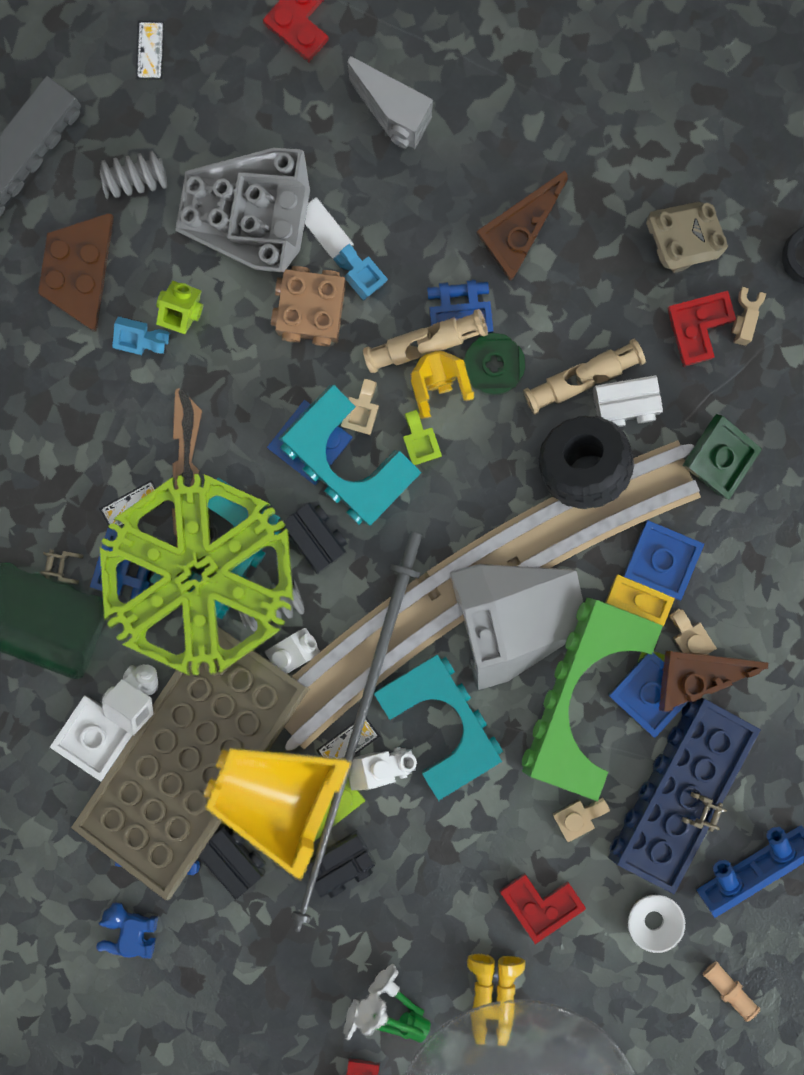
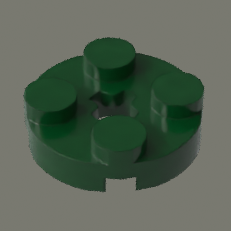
M489 333L486 336L479 337L471 344L464 357L470 385L475 390L486 395H502L514 389L525 371V357L522 349L510 337L500 333ZM492 356H496L498 362H503V367L498 368L496 373L491 372V368L486 367L485 362H490Z

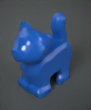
M112 903L111 907L104 911L99 925L109 929L119 928L121 931L118 943L103 940L97 943V950L99 952L107 951L111 954L127 958L135 956L152 958L156 938L145 940L144 932H155L158 916L144 917L139 914L128 913L121 903Z

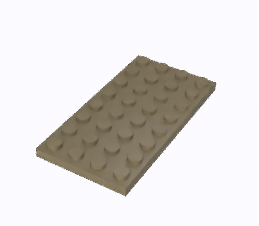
M217 625L219 645L222 649L230 650L241 643L240 640ZM254 650L221 673L219 672L218 659L215 660L217 666L215 674H210L207 662L200 664L198 676L193 675L191 671L192 662L189 663L190 675L176 670L152 705L154 714L134 736L132 735L71 827L164 900L171 899L222 822L221 819L206 809L209 798L203 796L210 778L217 779L220 768L215 766L222 749L227 751L232 748L268 752L309 691V688Z

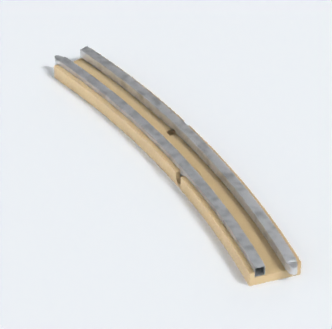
M677 440L633 458L634 470L630 484L617 499L604 506L577 509L566 506L558 499L551 497L473 541L428 570L419 579L409 583L406 587L376 686L419 652L465 621L462 607L456 601L450 575L451 571L478 564L551 568L621 531L701 498L696 480H692L689 470L682 466L685 462L684 458L691 453L694 445L686 444L680 446ZM391 597L346 630L292 676L309 688V691L284 727L292 735L286 743V750H293L299 745L303 749L308 747L332 723L362 698Z

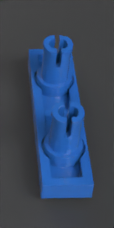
M802 825L787 834L780 827L771 828L766 834L769 845L733 867L727 860H720L714 864L713 871L716 878L696 889L714 918L804 863V828Z

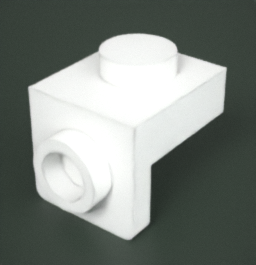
M303 628L264 652L271 663L288 674L313 659L320 653L314 637L310 635L306 628Z

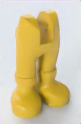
M471 954L467 958V966L477 978L472 1008V1030L476 1045L486 1044V1036L488 1034L487 1021L498 1022V1046L506 1047L514 1024L516 985L513 983L524 972L525 960L516 956H503L499 958L496 1008H492V979L495 959L486 954Z

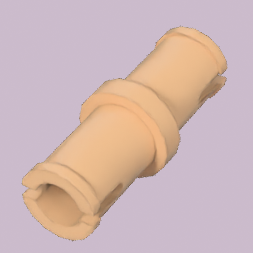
M715 961L706 968L702 975L721 993L720 998L725 1003L729 1002L744 1018L745 1022H749L759 1013V1006L742 990L743 986L741 983L734 981L718 962Z

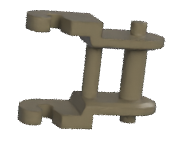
M51 549L49 553H43V555L47 556L45 571H40V573L45 574V578L49 579L50 575L58 576V581L79 584V580L65 578L62 573L65 559L68 556L83 559V554L63 551L62 555L54 554V550ZM54 557L60 558L58 573L51 572Z
M692 792V797L702 800V803L705 804L701 818H696L695 821L686 817H682L681 821L701 829L703 825L708 826L711 832L714 829L720 830L717 822L721 812H727V809L723 808V804L720 802L718 805L712 804L713 800ZM711 807L715 811L709 823L705 821V818Z

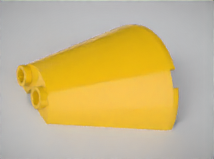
M232 748L229 751L222 749L215 766L220 768L217 779L210 778L203 795L209 798L206 809L294 877L302 879L314 851L315 836L334 792H339L351 761L342 758Z

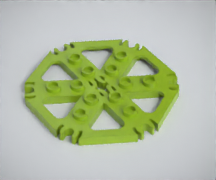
M194 474L195 483L191 487L185 486V480L182 475L177 478V485L179 487L177 490L174 485V477L163 483L113 518L115 521L122 522L125 525L121 528L119 525L110 524L109 528L117 532L116 540L108 541L103 538L101 541L107 547L113 548V550L107 551L100 547L104 618L108 620L111 616L117 614L118 617H113L109 620L108 626L113 628L119 623H122L124 626V631L116 638L119 641H124L132 634L128 642L122 645L187 675H190L189 663L192 662L191 671L195 676L199 675V666L204 662L209 664L210 674H215L217 670L215 660L217 659L220 666L219 672L221 673L275 635L280 629L274 628L269 623L273 621L278 625L285 624L284 620L277 618V610L282 607L287 610L292 609V606L286 601H281V598H289L294 602L288 529L286 528L282 533L275 535V532H279L284 528L285 524L283 521L278 522L276 525H270L268 522L269 517L276 513L273 507L260 514L264 508L270 506L269 503L203 474L205 478L204 487H201L202 479L199 474ZM214 496H220L245 507L248 510V518L211 544L208 514L209 500ZM165 501H171L175 504L178 548L141 532L138 528L140 518ZM266 546L273 547L277 552L279 583L273 589H267L229 572ZM128 560L163 576L162 579L128 603H122L119 600L116 567L121 561ZM192 567L197 569L206 568L201 574L202 581L189 580V577L192 575L190 570ZM217 572V574L209 578L210 575ZM215 600L255 618L258 624L255 633L230 650L222 649L219 645ZM182 605L186 650L182 654L175 655L149 643L146 639V632L151 626Z

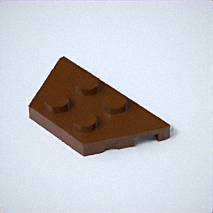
M104 214L47 233L38 291L49 302L75 318L91 331L96 332L114 219L112 214Z

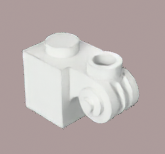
M147 664L138 667L131 665L125 671L123 679L115 687H110L103 696L102 705L105 717L133 736L154 714L152 700L147 695L154 694L158 689L159 683L156 669Z
M397 747L393 748L394 752L391 753L389 751L374 752L354 757L348 775L351 790H369L396 782L395 777L398 776L400 779L407 778V775L412 774V771L416 770L417 762L412 754V749L406 750V748Z

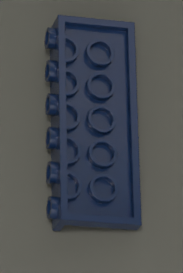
M702 697L693 702L688 701L682 708V717L678 725L670 731L667 737V746L663 753L655 759L653 772L649 780L642 784L638 793V801L634 808L630 809L626 814L624 827L620 835L613 839L609 848L610 854L608 858L615 864L672 894L676 893L709 830V827L705 825L701 829L681 821L682 817L695 821L696 818L700 819L705 804L702 803V800L692 797L691 793L694 792L713 800L712 804L718 805L719 802L723 803L761 729ZM709 808L705 818L706 822H711L715 811L714 808Z

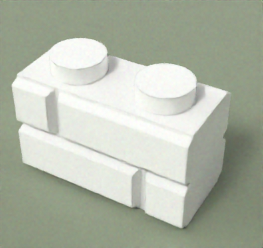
M656 375L597 385L593 388L597 416L612 421L619 427L625 426V420L637 418L638 424L655 421V415L663 412Z

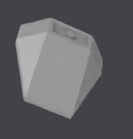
M270 148L185 171L175 231L255 270L284 273L300 251L310 195L304 151L300 149Z
M478 564L450 572L456 601L462 607L473 659L470 661L478 690L506 683L564 646L569 634L575 630L578 622L576 619L577 611L583 603L575 569Z

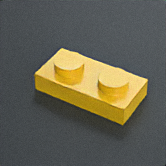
M616 575L605 603L664 627L675 598L623 576Z

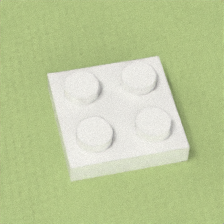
M84 695L50 748L102 782L132 737V734L106 718L103 705L88 695Z

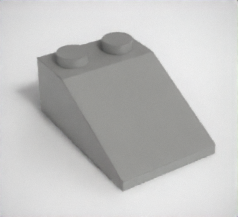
M350 56L347 61L350 83L388 136L391 137V141L402 148L409 146L415 149L432 119L433 99Z

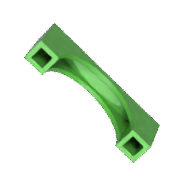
M586 598V601L578 608L576 615L578 622L575 630L569 634L566 640L565 648L567 652L564 660L560 661L556 667L554 675L556 681L553 689L548 691L544 699L545 710L543 716L534 726V740L531 748L527 749L523 755L522 772L537 780L598 801L608 771L588 760L578 748L573 738L569 724V704L572 692L582 674L592 664L607 655L622 651H639L652 655L663 625L599 600Z

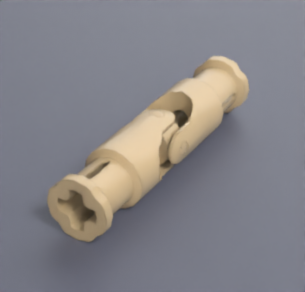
M477 309L474 310L472 315L460 319L453 317L441 321L430 327L421 328L389 339L386 344L375 348L365 347L363 355L369 371L376 373L379 368L394 363L397 366L421 358L426 354L460 345L465 339L477 335L486 336L488 335V329L481 310ZM417 341L418 347L411 346L410 344Z
M631 339L628 345L615 351L610 349L603 352L587 363H581L547 378L544 384L531 390L528 388L523 389V393L532 413L535 415L539 413V409L554 402L559 404L592 388L597 383L609 381L621 375L623 370L631 366L645 364L646 359L638 341ZM576 375L578 385H570L566 381L571 376Z

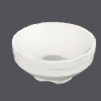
M648 895L639 899L631 908L628 916V929L632 939L640 948L653 953H662L669 951L680 942L684 935L685 918L680 907L672 899L662 895ZM652 911L659 912L663 918L661 926L657 929H649L645 925V917Z

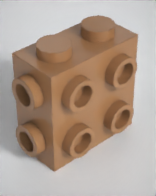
M292 266L291 270L286 269L283 273V278L278 277L276 281L275 296H280L279 307H273L271 326H276L277 335H282V340L289 342H300V338L312 339V344L319 346H330L331 342L338 343L346 286L345 277H340L339 272L332 270H322V274L309 273V268Z

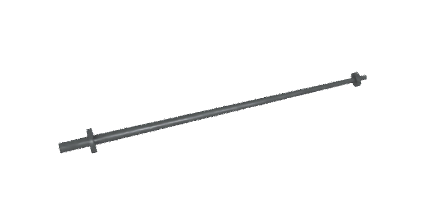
M410 531L401 565H390L389 570L398 573L344 757V759L351 761V764L339 792H334L300 912L293 911L291 918L297 920L296 932L301 930L303 922L309 923L311 916L306 914V910L409 578L419 579L421 574L412 570L422 538V534Z

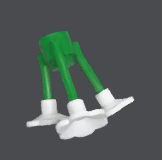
M394 964L389 965L386 970H382L376 976L375 981L368 989L370 995L367 1000L364 999L360 1003L356 999L352 1001L351 1007L347 1011L343 1030L345 1039L350 1040L356 1028H361V1032L365 1035H370L376 1029L398 1035L406 1040L410 1038L418 1043L423 1042L428 1036L431 1022L423 1017L424 1009L414 1005L399 991L400 987L393 982L398 974ZM386 992L391 997L395 996L411 1012H405L399 1021L387 1017V1014L384 1013L386 1008L385 1002L380 1000L379 995Z

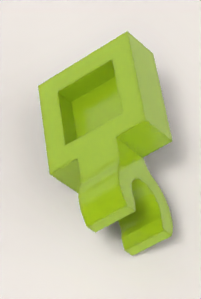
M417 410L405 413V419L411 434L404 436L403 440L410 461L414 465H418L442 457L433 427L423 430Z

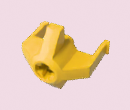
M436 351L422 356L411 373V383L420 412L418 414L421 419L431 417L427 401L429 400L427 391L438 390L439 394L452 391L451 385L456 378L458 379L463 400L474 399V392H472L464 360L448 352Z

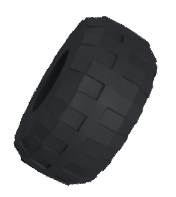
M577 416L562 422L550 431L540 448L539 467L548 491L562 504L577 509L598 508L617 499L630 484L634 470L633 452L626 434L614 422L599 416ZM593 455L601 458L591 468L577 469L572 467L574 462L583 456Z

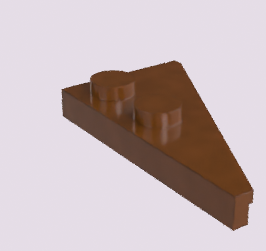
M565 170L480 228L476 233L510 281L517 274L568 180V174Z
M665 650L659 710L665 712L672 711L678 705L688 701H696L705 694H712L733 685V682L745 677L751 678L760 674L762 670L768 669L769 663Z

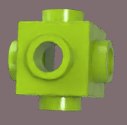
M172 280L167 290H161L158 296L156 307L159 310L156 325L186 334L193 320L198 321L203 310V304L199 303L201 290Z

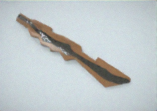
M176 389L174 407L173 439H179V457L173 463V477L175 478L174 485L176 490L179 489L177 485L178 476L182 475L185 480V486L191 487L195 483L194 474H199L200 472L191 462L202 410L182 389ZM172 508L173 530L176 536V547L178 548L175 509Z

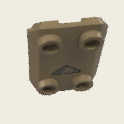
M695 202L651 211L646 219L649 232L653 234L658 247L656 251L664 267L672 270V273L683 271L693 264L718 259L728 248L715 208L710 203Z

